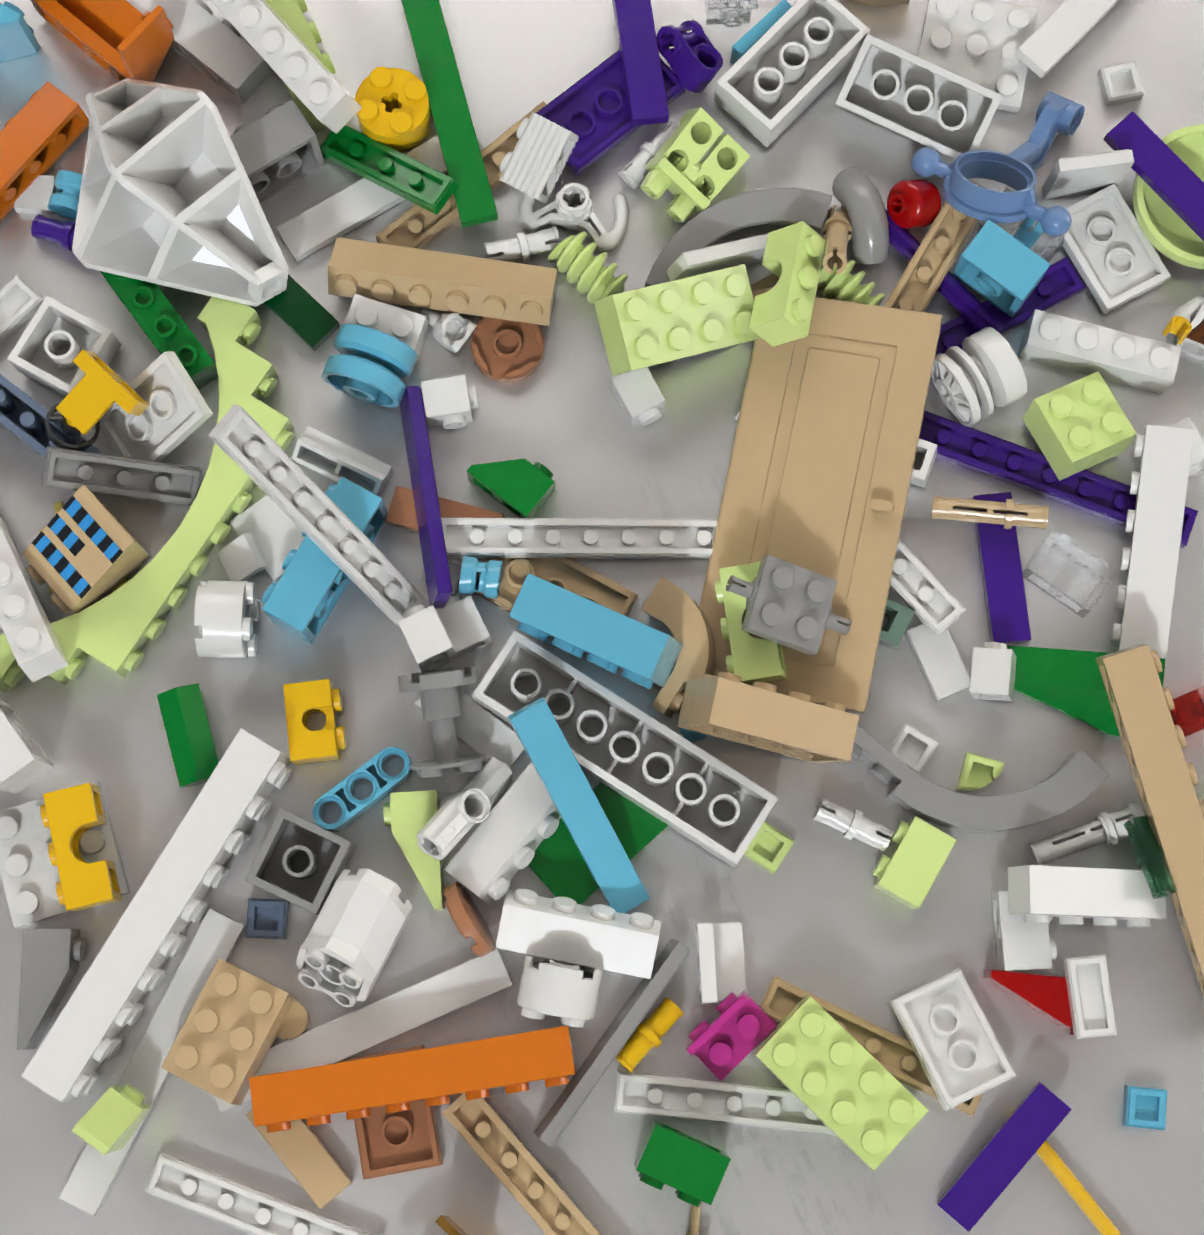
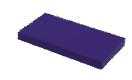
M620 49L536 113L579 136L575 147L572 149V154L566 162L577 176L642 126H632ZM660 58L667 105H669L685 93L686 89L680 84L677 75Z

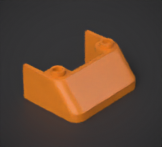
M31 0L37 12L52 27L119 82L126 78L153 82L174 40L172 32L174 26L167 18L164 9L159 5L152 12L146 11L142 14L126 0Z

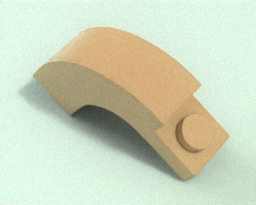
M661 577L641 609L664 623L672 632L675 640L683 645L672 673L651 705L652 708L663 715L672 718L674 713L679 714L681 711L687 681L701 679L703 674L713 675L716 645L710 622L697 602L675 584Z

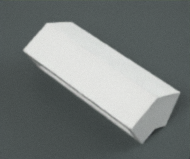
M307 426L303 436L298 439L292 455L293 461L336 482H339L343 476L377 496L383 493L394 473L392 466L310 426Z

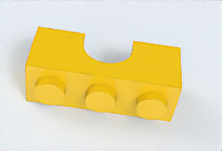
M89 782L44 793L45 804L40 806V814L45 828H50L52 843L48 844V854L52 865L58 867L60 881L56 882V894L61 905L65 904L66 910L76 912L121 901L122 897L115 863L109 860L88 863L83 859L79 850L81 837L87 830L106 824L99 786Z

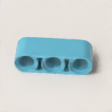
M388 747L380 751L315 802L312 809L315 823L330 832H339L347 828L408 781L413 770L409 769V765L413 763L408 754L397 747ZM394 756L403 758V771L396 776L387 775L384 768L386 761ZM361 780H369L373 784V792L365 800H358L354 796V787ZM333 803L339 804L342 809L341 818L333 824L325 823L323 811L326 806Z

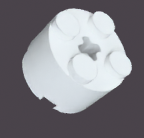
M201 580L202 586H198L196 592L194 626H198L199 633L203 635V638H195L198 656L212 658H247L248 656H256L258 642L257 634H253V622H259L260 600L256 599L255 583L249 581Z
M529 954L525 956L517 997V1004L522 1007V1016L543 1020L545 1014L561 1017V1024L572 1027H584V1022L594 1019L603 974L602 969L596 968L594 973L587 972V966L545 958L544 963L534 962L535 956Z

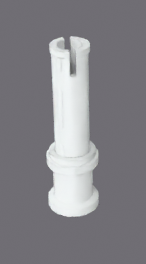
M1132 801L1127 808L1110 814L1105 811L1099 813L1093 822L1063 831L1034 843H1028V850L1035 865H1042L1105 843L1107 846H1114L1118 844L1119 839L1136 833L1141 835L1148 834V821L1140 804L1137 801Z

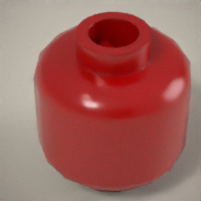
M926 179L902 180L891 188L887 197L888 215L900 228L926 227L934 222L941 210L939 190L934 183Z

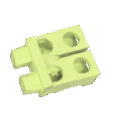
M701 107L687 110L679 121L680 125L658 150L654 158L645 166L649 172L640 186L654 200L659 199L666 189L669 190L675 198L665 211L677 223L684 222L694 212L704 211L711 203L710 201L714 199L750 158V155L728 133L722 134L724 129Z

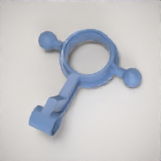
M1048 92L1038 107L1035 118L1036 125L1028 141L1009 155L996 151L976 150L960 155L949 165L941 161L940 155L936 150L924 147L914 153L911 160L912 169L920 177L927 178L936 175L945 179L942 188L945 200L953 208L967 216L982 221L990 219L994 223H1013L1029 217L1040 222L1046 234L1053 237L1061 236L1071 226V215L1062 206H1052L1047 209L1037 204L1034 192L1037 177L1034 171L1042 166L1058 134L1062 133L1071 137L1076 132L1083 119L1085 107L1063 96ZM968 179L994 180L1006 184L1016 191L991 190L976 185Z

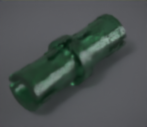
M1148 816L1133 818L1135 824H1132L1131 821L1124 823V828L1127 830L1136 853L1134 857L1137 867L1142 868L1152 898L1168 896L1166 891H1169V894L1175 893L1177 888L1165 863L1163 849L1158 846Z

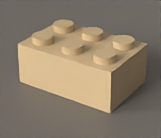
M219 958L161 1068L230 1104L241 1106L250 1088L249 1077H255L277 1037V1032L297 997Z

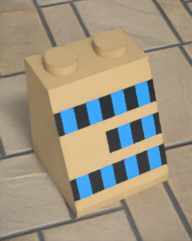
M82 485L22 553L30 563L25 568L26 571L39 585H43L45 582L48 583L55 591L50 596L51 599L65 614L70 610L78 613L100 601L151 557L85 485Z

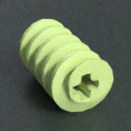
M583 231L575 236L571 235L560 242L550 253L547 260L550 263L557 262L556 269H558L559 273L567 272V281L569 283L578 282L577 291L580 294L589 292L587 301L590 304H594V301L624 292L625 287L623 285L628 275L624 273L615 278L613 274L618 264L614 262L605 267L603 263L608 256L607 253L603 252L595 257L593 253L597 243L594 241L584 246L583 242L587 233Z
M854 260L848 261L846 269L840 274H837V267H833V274L825 271L823 264L821 265L817 289L826 287L823 291V298H835V300L880 306L885 297L884 293L873 297L870 295L875 283L870 282L863 286L860 284L866 273L860 271L854 275L851 274V270L856 263Z

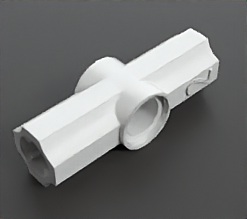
M488 757L487 760L482 762L483 770L474 771L456 792L444 796L440 809L416 834L418 838L417 845L425 854L432 856L435 860L444 859L475 823H481L487 819L490 814L491 805L513 782L511 778L513 772L506 763L497 760L495 757Z

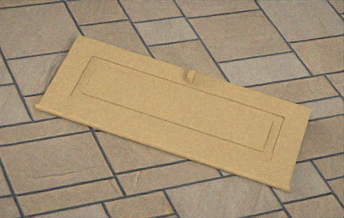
M771 287L766 288L764 293L768 292V291L771 290L772 288H771ZM815 297L807 337L774 347L762 338L754 341L712 544L713 553L709 558L700 607L710 622L715 638L716 659L713 671L714 676H718V672L728 673L726 656L732 655L730 640L724 641L721 631L720 618L726 617L724 603H718L715 591V581L721 580L719 569L760 562L763 556L771 555L837 580L831 602V612L840 617L850 619L852 624L847 626L850 627L847 635L827 628L823 632L818 654L812 656L782 645L787 680L770 682L768 684L777 686L776 693L788 696L790 691L800 692L812 696L811 702L822 705L823 701H831L845 705L847 710L865 713L943 320L942 315ZM750 633L752 637L764 639L760 636Z

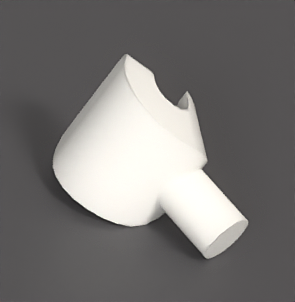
M424 308L421 315L426 316L428 324L433 326L434 338L451 353L455 354L460 350L477 326L472 321L459 316L460 313L444 312L440 314L433 309Z

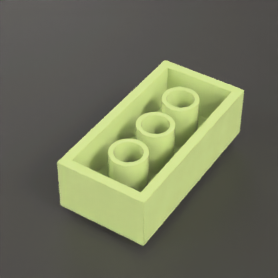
M745 264L613 294L594 301L612 376L761 338L749 329L754 299Z
M805 996L752 1052L787 1089L873 1171L929 1111L811 996Z

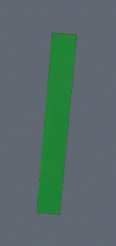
M401 0L422 81L428 93L430 110L448 176L455 179L458 185L453 192L462 228L498 220V213L439 0Z

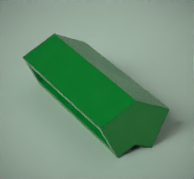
M199 683L175 687L157 694L179 786L193 787L206 783L219 762Z

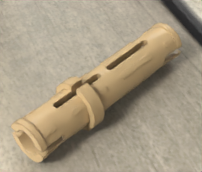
M837 205L829 209L827 221L823 226V238L826 240L822 264L825 271L833 274V267H837V274L842 273L847 267V245L852 237V232H849L852 231V224L843 205H841V212H837Z
M934 495L931 519L1003 525V529L1020 526L1046 530L1049 506L1014 503V499H1006V502H995Z

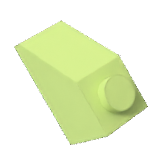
M125 1084L124 1087L120 1085L112 1086L72 1129V1132L106 1155L120 1150L126 1145L151 1107L143 1102L146 1096L129 1084Z

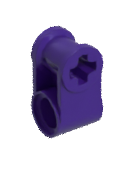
M687 20L678 27L667 25L659 29L657 33L658 50L677 75L680 84L693 93L704 91L721 69L723 58L704 33L702 26L695 20Z

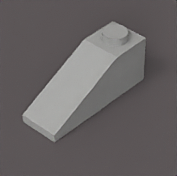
M23 928L17 1050L36 1048L79 969V961L84 960L86 945L84 937H80V929Z

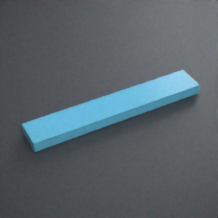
M541 697L509 715L508 719L608 906L615 909V912L625 914L650 899L545 699Z

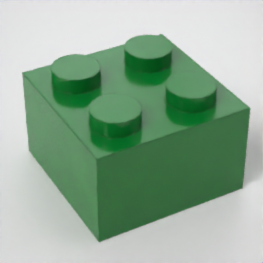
M653 1119L635 1159L634 1166L636 1171L640 1172L638 1175L640 1181L659 1190H662L664 1184L676 1189L677 1198L699 1207L702 1201L709 1205L712 1204L731 1158L726 1152Z

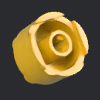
M382 66L373 69L370 75L362 81L355 96V100L362 107L357 113L362 133L401 153L410 148L420 146L428 137L432 125L429 98L425 84L417 76L404 69Z

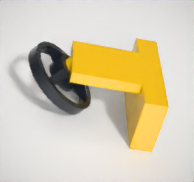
M83 349L72 361L86 375L61 402L55 404L48 411L44 425L46 435L53 444L59 448L78 451L85 450L96 442L100 433V419L115 402L128 414L140 416L149 406L97 354ZM49 421L60 424L64 433L73 436L75 444L65 443L58 439L51 431ZM95 425L94 436L89 441L82 443L81 433L86 435Z

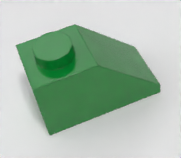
M526 459L474 464L467 470L468 479L518 518H533L555 491V481L551 479L554 476L553 473L537 461L534 465Z

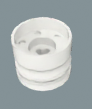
M985 327L965 338L962 343L963 350L958 346H951L945 354L939 353L935 356L931 375L933 383L947 409L956 420L967 427L978 423L981 417L987 418L994 411V404L997 407L1004 408L1027 393V380L1017 355L1006 339L992 327Z

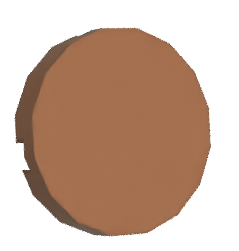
M483 317L479 320L472 334L470 344L474 364L482 374L495 382L503 383L518 382L533 374L543 360L545 346L542 331L538 324Z
M454 882L444 888L443 894L446 899V907L460 934L464 935L466 939L472 936L476 942L475 945L471 946L472 951L477 956L483 957L495 950V944L487 924L464 887L459 882Z

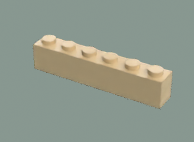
M337 237L328 263V294L350 298L357 294L379 302L549 326L555 301L558 269Z

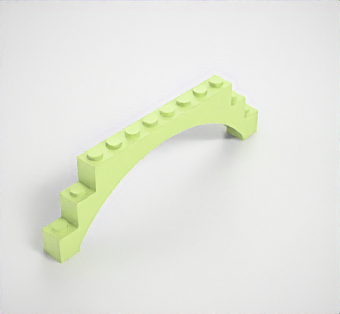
M211 297L197 318L202 327L208 331L214 349L219 389L217 424L229 409L236 404L243 407L285 451L294 437V433H292L294 427L289 418L260 401L262 397L268 398L275 389L277 373L270 362L245 348L246 344L251 345L258 337L261 330V320L256 310L246 304ZM215 442L208 469L195 500L178 529L158 554L132 579L107 597L78 613L50 623L69 665L49 676L66 685L69 679L74 680L82 671L85 664L83 658L86 654H89L124 678L129 671L132 673L139 667L145 655L142 651L150 639L154 641L160 636L166 626L164 619L172 607L176 609L184 601L188 593L186 587L193 576L198 577L202 574L209 562L207 556L214 545H221L228 536L231 528L228 526L236 513L242 514L251 501L252 495L250 493L256 484ZM0 634V690L6 693L9 687L13 688L20 682L24 672L18 666L5 634Z

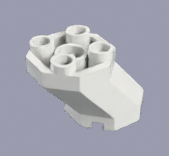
M368 868L359 869L356 875H350L351 869L341 872L310 933L300 947L295 963L300 970L298 979L304 986L310 989H318L332 996L338 1004L344 1007H353L356 1001L366 1000L400 933L405 927L413 908L408 899L404 904L398 896L402 890L395 882Z

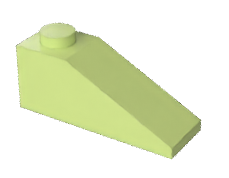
M437 790L390 793V802L383 805L385 826H391L393 836L434 909L445 910L443 861L435 860L432 856L425 854L417 845L418 838L416 836L440 809L439 792Z

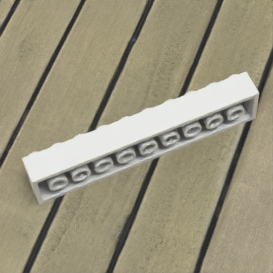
M240 728L21 1075L23 1079L61 1103L79 1099L83 1094L89 1096L101 1078V1075L97 1073L105 1059L111 1061L120 1049L123 1040L119 1039L126 1025L133 1026L143 1012L144 1005L140 1003L148 990L154 992L163 980L166 971L162 970L166 961L170 956L175 958L186 943L187 937L183 934L191 921L196 924L208 907L205 899L211 889L215 888L217 890L225 881L229 873L226 865L233 854L239 856L248 844L250 835L247 832L255 820L260 822L271 806L268 798L275 787L281 789L288 780L292 769L288 767L291 761L287 756Z

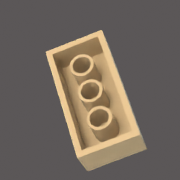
M718 672V676L703 674L701 679L687 681L677 727L812 763L851 761L859 715L845 712L846 706L831 701H823L822 705L811 702L812 696L800 692L790 691L788 696L776 693L777 686L754 682L753 686L741 683V676L727 672Z

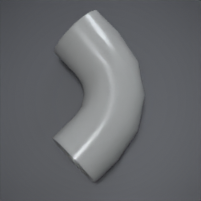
M857 168L844 169L835 177L832 191L836 199L844 205L849 221L852 224V258L854 261L862 264L885 262L889 258V226L881 195L870 178Z

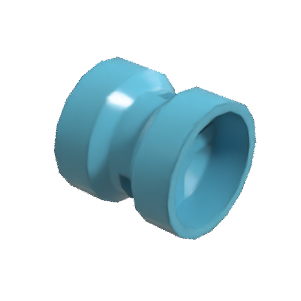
M59 170L54 181L57 193L50 196L47 205L50 211L59 216L76 220L82 174L68 170Z
M464 556L460 573L459 594L471 595L474 592L483 593L487 598L497 599L501 584L503 561L491 559L486 563L479 562L476 557Z

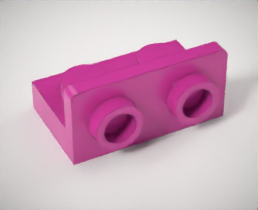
M745 990L738 996L731 992L715 1008L720 1014L710 1024L705 1020L701 1021L687 1036L692 1042L686 1050L691 1055L695 1054L720 1081L777 1027V1023Z

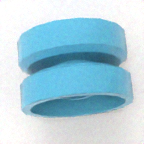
M342 324L333 344L339 354L329 356L321 377L335 389L359 400L389 408L398 407L406 389L405 384L400 378L408 377L412 373L418 357L416 352L404 342L376 329L356 324Z

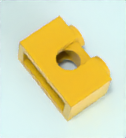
M330 679L283 684L290 761L295 765L341 760L340 750L347 749L344 726L337 727L336 712L343 711L341 689H334V684ZM315 713H324L326 716L324 728L318 731L308 730L307 721L309 717Z

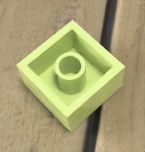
M1099 371L1034 399L1022 418L1059 481L1123 453L1137 434Z

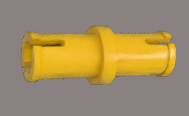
M665 997L643 1023L640 1022L634 1034L628 1039L615 1059L632 1073L637 1064L653 1047L658 1049L663 1043L660 1039L684 1015L682 1010L669 998Z

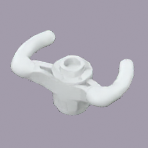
M573 182L566 184L561 191L557 192L554 202L536 212L533 209L536 199L524 193L519 209L520 224L524 229L536 232L550 225L565 227L568 230L585 231L591 241L597 243L596 248L603 252L612 251L623 239L628 226L629 209L625 195L617 194L613 199L615 220L612 230L607 232L592 210L593 201L590 197V190L585 185L582 186Z

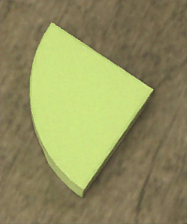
M969 752L965 753L956 790L970 792L986 787L999 776L1005 763Z

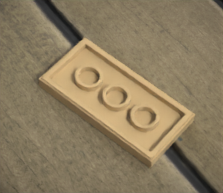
M486 558L484 561L486 563L491 559L503 561L498 598H487L483 593L474 592V594L510 613L529 573L624 616H628L638 598V594L571 558Z

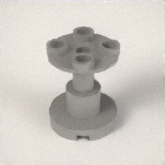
M475 666L464 667L465 675L463 670L454 671V668L411 673L412 681L410 682L408 676H398L400 692H420L423 721H431L436 759L409 765V769L416 770V775H421V778L443 776L444 768L454 767L455 770H460L461 773L483 770L482 761L487 760V755L459 756L454 717L462 716L458 686L477 683Z

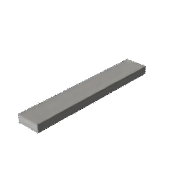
M671 938L654 962L651 979H642L578 1069L576 1075L573 1076L534 1131L538 1139L547 1146H553L690 953V949L680 941Z

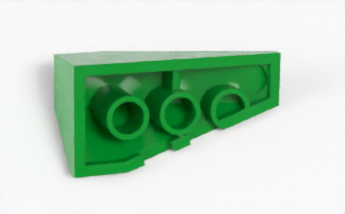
M1007 645V649H1012L1017 656L1014 691L1062 711L1064 715L1070 718L1081 720L1108 736L1120 737L1096 662L1097 657L1110 653ZM1160 658L1162 672L1158 673L1163 688L1165 659Z

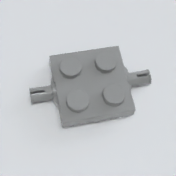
M765 555L761 559L757 576L751 583L733 575L727 581L729 585H726V591L746 597L747 612L742 626V630L812 656L818 654L823 632L827 628L843 635H847L850 627H847L852 624L850 619L840 617L831 612V602L837 580L774 556Z

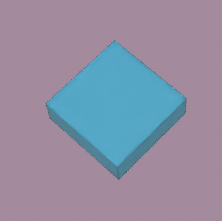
M1125 1085L1122 1125L1165 1130L1167 1090Z

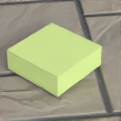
M764 821L744 855L774 874L795 841Z

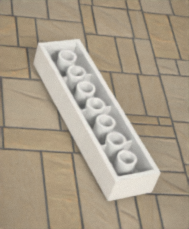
M515 630L472 694L477 704L510 725L509 715L541 697L544 698L582 771L602 782L732 867L738 864L778 800V797Z

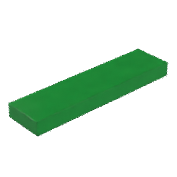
M347 125L337 134L331 131L320 146L324 158L436 215L439 214L458 187L455 179L383 143L377 142Z

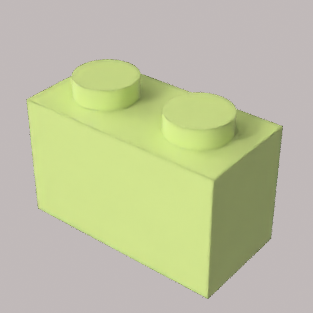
M916 816L909 819L908 823L901 821L891 838V841L896 843L889 857L883 854L873 870L872 875L877 877L873 887L912 909L920 908L957 839Z

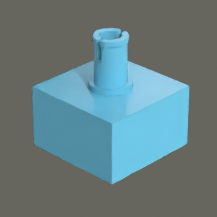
M1029 217L1023 221L1013 236L989 219L962 253L953 272L955 277L1011 318L1033 292L1051 265L1031 250L1036 241L1045 232L1040 222L1032 232H1029L1036 221Z

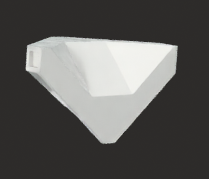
M126 78L95 94L89 92L85 98L89 109V132L72 252L85 268L255 307L285 291L289 267L220 113L209 97L202 90Z

